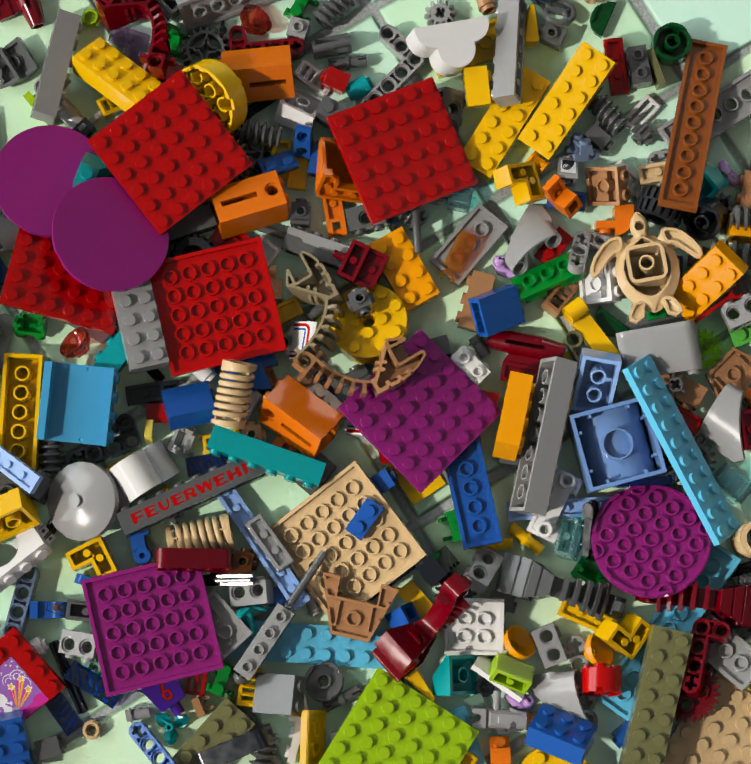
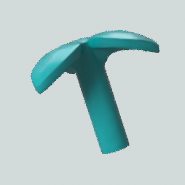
M252 605L237 609V617L240 619L245 615L247 626L254 633L250 638L257 635L253 616L254 612H268V609L263 606Z
M158 713L155 715L158 725L165 727L164 739L169 746L173 745L178 739L179 735L175 728L184 729L190 720L186 715H179L172 722L169 714Z

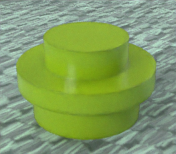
M94 9L84 11L81 17L82 23L88 28L98 26L101 21L98 11Z

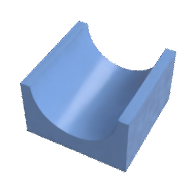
M637 398L568 416L567 428L582 480H584L583 485L586 495L636 480L660 476L667 472L658 438Z

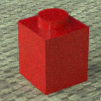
M329 66L326 70H322L319 76V80H321L319 86L341 95L345 92L351 75Z

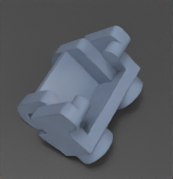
M574 132L570 139V145L564 147L565 153H573L572 157L575 162L596 161L600 156L597 149H594L593 152L591 140L584 138V133Z

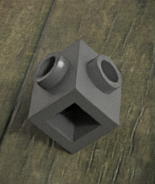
M366 287L355 288L351 293L347 294L350 301L346 303L350 312H355L357 319L375 312L373 303L376 302L372 291L367 292Z

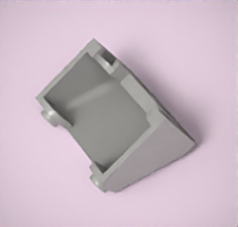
M693 320L616 333L623 369L650 354L660 375L678 372H688V375L700 374L699 370H704L697 323Z

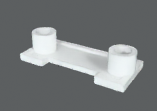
M558 469L553 479L554 489L550 494L549 511L546 513V516H532L526 531L554 544L561 530L560 527L555 525L569 494L577 496L584 480ZM565 478L569 479L568 484L564 483ZM545 527L546 532H541V528Z

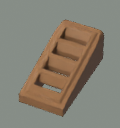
M573 283L568 286L573 290L572 292L565 287L561 289L560 285L556 286L543 302L541 308L556 319L563 307L569 303L580 289L578 284ZM558 290H560L568 297H564L561 293L558 292ZM555 296V297H556L557 299H559L563 304L559 303V302H558L557 300H555L553 297Z

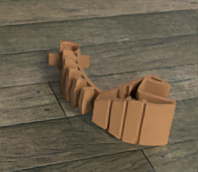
M405 337L386 339L381 347L379 359L375 361V368L372 371L375 376L371 380L354 379L333 370L319 360L323 355L321 350L316 356L310 352H301L291 366L301 373L297 381L301 382L315 365L320 370L313 380L314 383H318L323 372L329 375L323 387L327 390L334 378L339 381L335 390L337 394L340 393L343 383L350 385L347 396H352L355 386L361 387L360 398L366 397L367 387L371 388L377 398L404 384L420 366L426 356V352L420 350L409 357L402 346L406 340ZM301 358H306V359H308L309 362H310V365H309V366H303V365H301V364H300V359H301Z

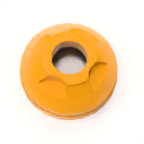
M512 625L505 631L503 639L504 649L507 650L510 656L525 660L534 654L535 643L527 630L521 626Z
M594 633L590 634L584 645L585 658L593 665L594 663H606V667L610 666L614 656L613 649L595 636Z

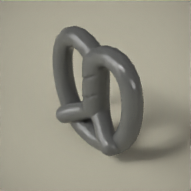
M549 0L545 4L546 9L543 12V17L549 23L570 26L576 18V8L568 0ZM551 3H560L567 6L568 8L564 9L552 6ZM549 13L563 16L564 19L552 18L549 16Z

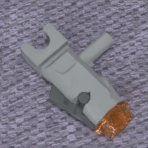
M493 690V708H471L474 714L481 716L479 721L472 722L471 726L473 728H495L499 735L524 729L528 730V726L534 718V712H529V710L522 711L512 707L503 709L501 706L500 690Z

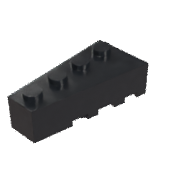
M445 545L429 558L425 555L416 563L418 566L416 571L427 585L432 588L457 567L460 562Z

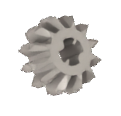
M437 0V4L431 1V7L425 8L427 13L424 14V19L428 20L426 22L427 26L455 21L453 17L456 16V12L452 11L454 5L448 6V0H445L444 3H441V0ZM437 13H440V15L443 13V18H440V16L438 18Z

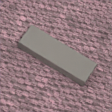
M261 513L244 524L278 573L294 562L292 556Z

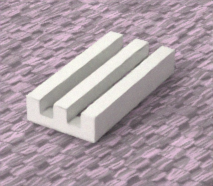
M649 94L625 116L630 118L647 100L650 101L631 122H626L628 129L632 130L634 128L633 125L653 105L655 108L641 121V125L647 123L661 108V105Z

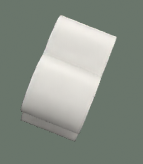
M488 16L414 28L406 37L408 48L419 57L429 58L432 68L438 74L445 77L456 76L473 60L476 51L475 45L488 31Z
M161 440L152 443L143 450L136 451L109 469L108 472L113 477L119 494L117 513H119V509L133 505L182 473Z

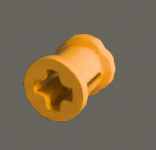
M536 151L525 161H535L538 176L550 165V162L544 161Z

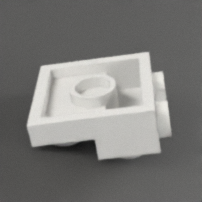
M609 262L596 278L590 275V266H585L586 273L582 275V280L579 281L580 298L587 306L621 301L623 293L617 282L615 262Z

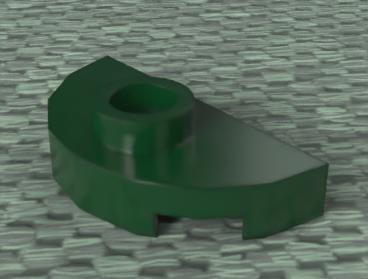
M608 1L607 3L597 5L591 13L590 26L594 34L599 38H602L616 6L615 2Z
M599 306L595 322L606 336L616 338V333L630 331L628 327Z

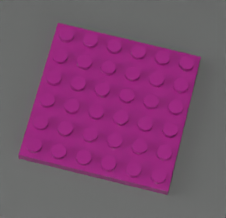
M419 329L403 347L409 357L420 350H424L426 356L414 374L404 384L377 398L370 387H367L366 397L360 398L361 387H359L337 409L421 494L502 411ZM372 374L367 380L373 379L375 374Z
M155 562L81 580L107 698L224 669L202 572L157 571Z

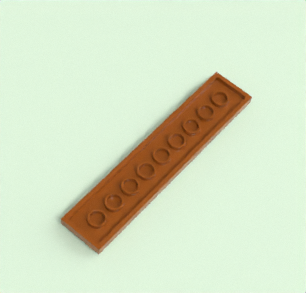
M692 39V45L685 60L657 206L692 213L697 212L728 45Z

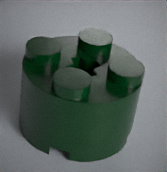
M670 22L657 29L651 42V48L654 49L660 64L666 66L679 65L686 58L691 48L692 38L683 25ZM669 42L673 43V47L669 46Z

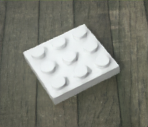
M465 598L470 608L460 618L454 619L453 624H446L447 628L444 630V654L495 656L497 653L503 654L504 599Z

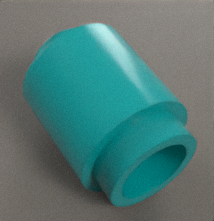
M363 75L348 83L345 91L351 101L355 99L357 101L368 95L374 85L369 77L365 78Z

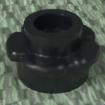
M480 678L477 681L478 684L475 686V690L477 693L482 694V697H488L493 694L495 687L485 678Z

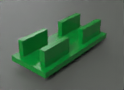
M570 252L529 269L520 276L511 277L510 281L513 285L517 286L520 299L528 304L546 296V291L558 285L562 289L582 280V275L586 271L579 275L568 271L567 266Z

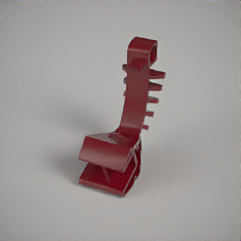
M94 0L100 20L109 31L116 30L141 19H148L152 25L151 45L148 55H140V62L148 65L150 75L153 78L165 79L168 66L176 67L174 57L169 55V52H171L169 30L159 4L156 5L155 0Z
M456 572L448 579L444 577L441 580L436 601L422 620L390 628L376 641L375 645L377 648L372 651V655L397 683L424 662L437 638L436 633L446 630V624H453L454 619L460 618L470 608L464 596L467 595L472 582L466 576L462 578Z
M694 582L693 587H688L672 596L663 598H642L636 596L635 601L657 604L656 612L661 613L665 607L666 611H673L675 606H678L679 611H683L685 607H690V610L694 611L696 608L709 609L716 612L721 621L726 622L729 627L751 628V585L728 586L712 590L711 586L707 585L706 589L699 588V583Z

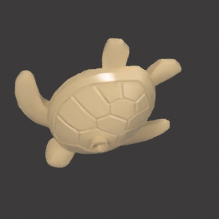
M635 212L630 220V231L633 237L624 242L621 237L615 236L602 244L593 257L590 275L593 278L598 277L606 265L616 257L615 274L622 293L633 302L629 313V322L638 324L644 320L646 311L657 313L662 308H665L668 315L678 317L683 313V308L673 295L679 283L680 267L679 260L672 247L680 248L696 259L703 257L702 248L691 236L674 227L662 228L658 237L648 234L649 224L647 219L641 213Z

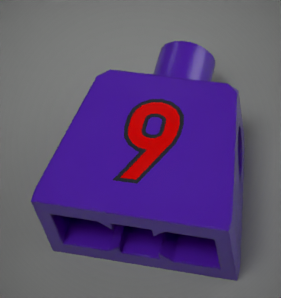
M178 680L140 689L161 712L170 708L174 716L177 717L185 711L179 702L185 697V694Z

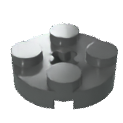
M322 662L320 665L315 664L305 674L306 691L312 699L318 702L330 703L343 690L344 677L339 668L330 662ZM328 678V685L321 687L319 681Z

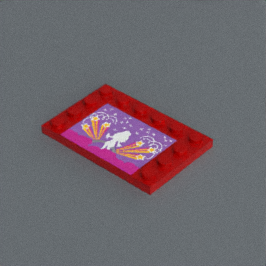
M14 626L0 638V714L23 710L26 720L62 691L66 684Z

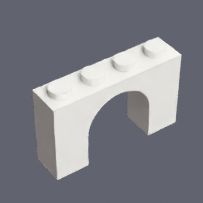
M36 526L16 535L19 544L18 551L8 564L0 567V593L53 552Z

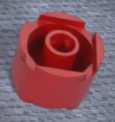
M606 663L582 666V694L590 697H601V695L615 697L622 695V666L611 665L606 667Z

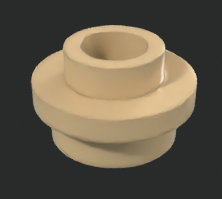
M97 720L87 721L82 728L84 736L90 740L99 738L102 734L101 723ZM91 726H95V733L89 731Z

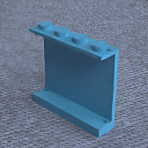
M45 361L36 439L110 447V443L114 440V431H111L112 423L116 421L114 404L118 402L116 385L120 383L118 369Z

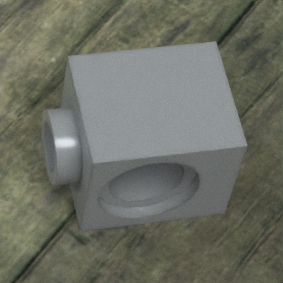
M291 16L286 32L287 39L299 38L306 45L311 28L310 21Z

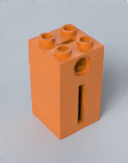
M290 45L221 52V59H218V61L225 63L241 79L247 102L295 98Z
M276 170L226 184L210 197L211 207L222 239L289 220L288 213L291 212L289 206L290 199L288 193L284 192L282 176H278Z
M287 375L283 380L279 379L271 392L267 391L262 398L263 403L258 409L260 413L257 420L305 456L315 459L335 438L343 415Z

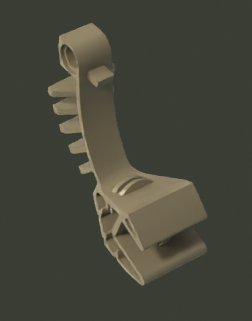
M302 251L300 252V257L308 271L296 278L287 269L286 287L299 303L325 306L320 324L307 344L301 350L298 348L294 349V352L297 354L295 358L304 351L310 352L313 355L317 354L321 350V345L333 353L335 348L326 337L339 342V336L331 327L342 330V324L337 317L344 318L345 315L343 309L339 306L345 303L339 285L315 256ZM322 351L323 355L320 358L327 363L329 358ZM301 358V359H300V364H301V365H304V364H306V366H309V365H310V362H309L308 359H306V358ZM314 365L304 378L309 380L320 369Z

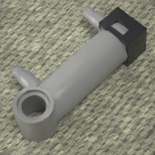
M38 79L34 84L35 92L37 91L40 79ZM70 79L67 85L64 84L63 90L71 83ZM64 97L63 102L60 101L59 107L62 109L59 118L70 129L81 133L89 139L97 131L94 125L103 116L102 112L99 111L88 120L66 97Z

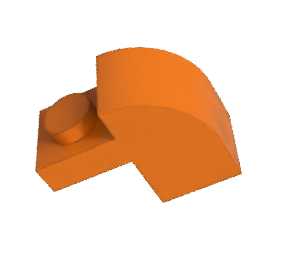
M556 174L542 187L545 192V198L569 219L583 206L577 194L566 188L562 179Z
M634 204L614 206L613 220L595 221L594 232L607 235L614 231V237L626 235L630 230V220L634 215Z
M489 736L490 764H511L509 736Z

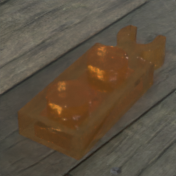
M462 230L459 231L443 263L447 269L441 272L440 279H443L445 274H449L451 276L449 283H453L455 279L454 272L461 273L478 239L477 237Z

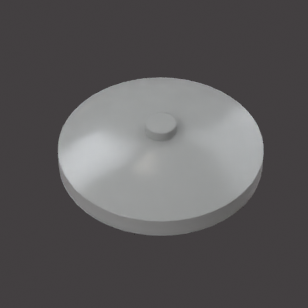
M76 462L64 467L55 476L49 488L47 497L49 517L55 528L69 539L88 541L100 537L111 527L118 512L119 494L113 477L106 469L95 463Z

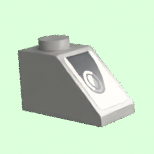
M564 156L562 159L559 158L557 163L556 175L562 179L565 186L575 187L578 179V162H575L573 157Z

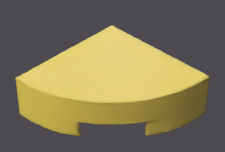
M150 419L145 421L144 440L146 445H151L154 442V422Z

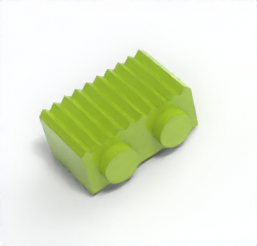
M497 653L491 662L489 681L525 694L532 685L534 667L528 665L525 661L513 659L507 654Z

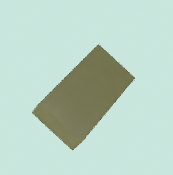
M651 48L647 50L651 76L656 90H660L665 87L666 81L655 51Z

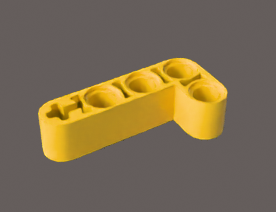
M579 296L563 307L561 312L574 330L582 334L592 349L620 354L588 313L589 308Z

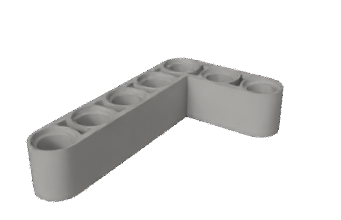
M390 24L383 25L380 28L379 39L400 62L359 104L403 88L423 67L424 58L412 53L408 48L406 37ZM390 32L393 36L387 39L383 37V34ZM404 45L406 50L398 51L397 46ZM416 57L420 59V62L412 64L410 60ZM405 71L407 76L400 78L397 76V73ZM387 84L393 85L394 89L391 91H386L384 89V86Z

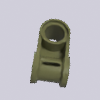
M572 330L564 336L563 343L566 344L565 347L570 352L573 360L579 363L582 347L592 348L588 345L582 334L576 330ZM570 335H574L577 338L578 342L576 345L569 343L568 337Z

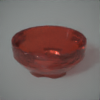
M253 4L245 5L240 12L241 26L248 34L265 35L271 30V19L264 10Z
M78 327L71 331L61 343V355L68 359L80 358L85 355L90 349V333L87 329Z

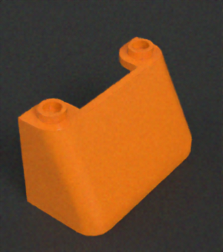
M321 137L318 144L315 181L316 196L324 199L362 203L340 150L337 149L336 141L329 137Z

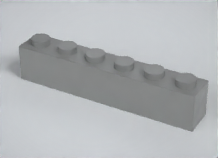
M498 0V7H496L497 23L495 24L496 39L494 40L495 56L493 57L494 73H492L493 89L491 90V97L499 107L522 104L527 4L524 0Z
M59 9L55 17L30 118L53 124L55 118L59 119L62 109L59 107L60 101L63 102L66 93L63 87L64 84H68L70 74L67 71L68 67H72V51L77 49L79 40H76L77 34L80 35L83 26L80 23V15Z

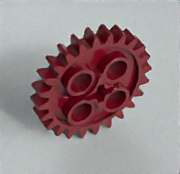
M693 665L691 671H698L701 665ZM712 669L706 671L703 687L707 689V693L704 697H697L700 702L699 705L685 694L681 686L675 712V720L677 722L683 718V723L687 724L688 718H690L694 724L696 717L703 721V714L709 717L708 710L715 711L712 704H719L715 696H721L716 691L721 686L714 684L718 677H711L714 673ZM694 679L692 687H688L691 688L690 690H692L693 687H696L694 684ZM686 700H690V709L683 710V702Z

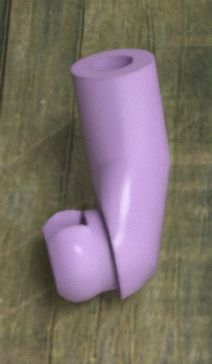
M508 694L504 696L517 710L529 709L534 704V699L531 696H524L520 703Z

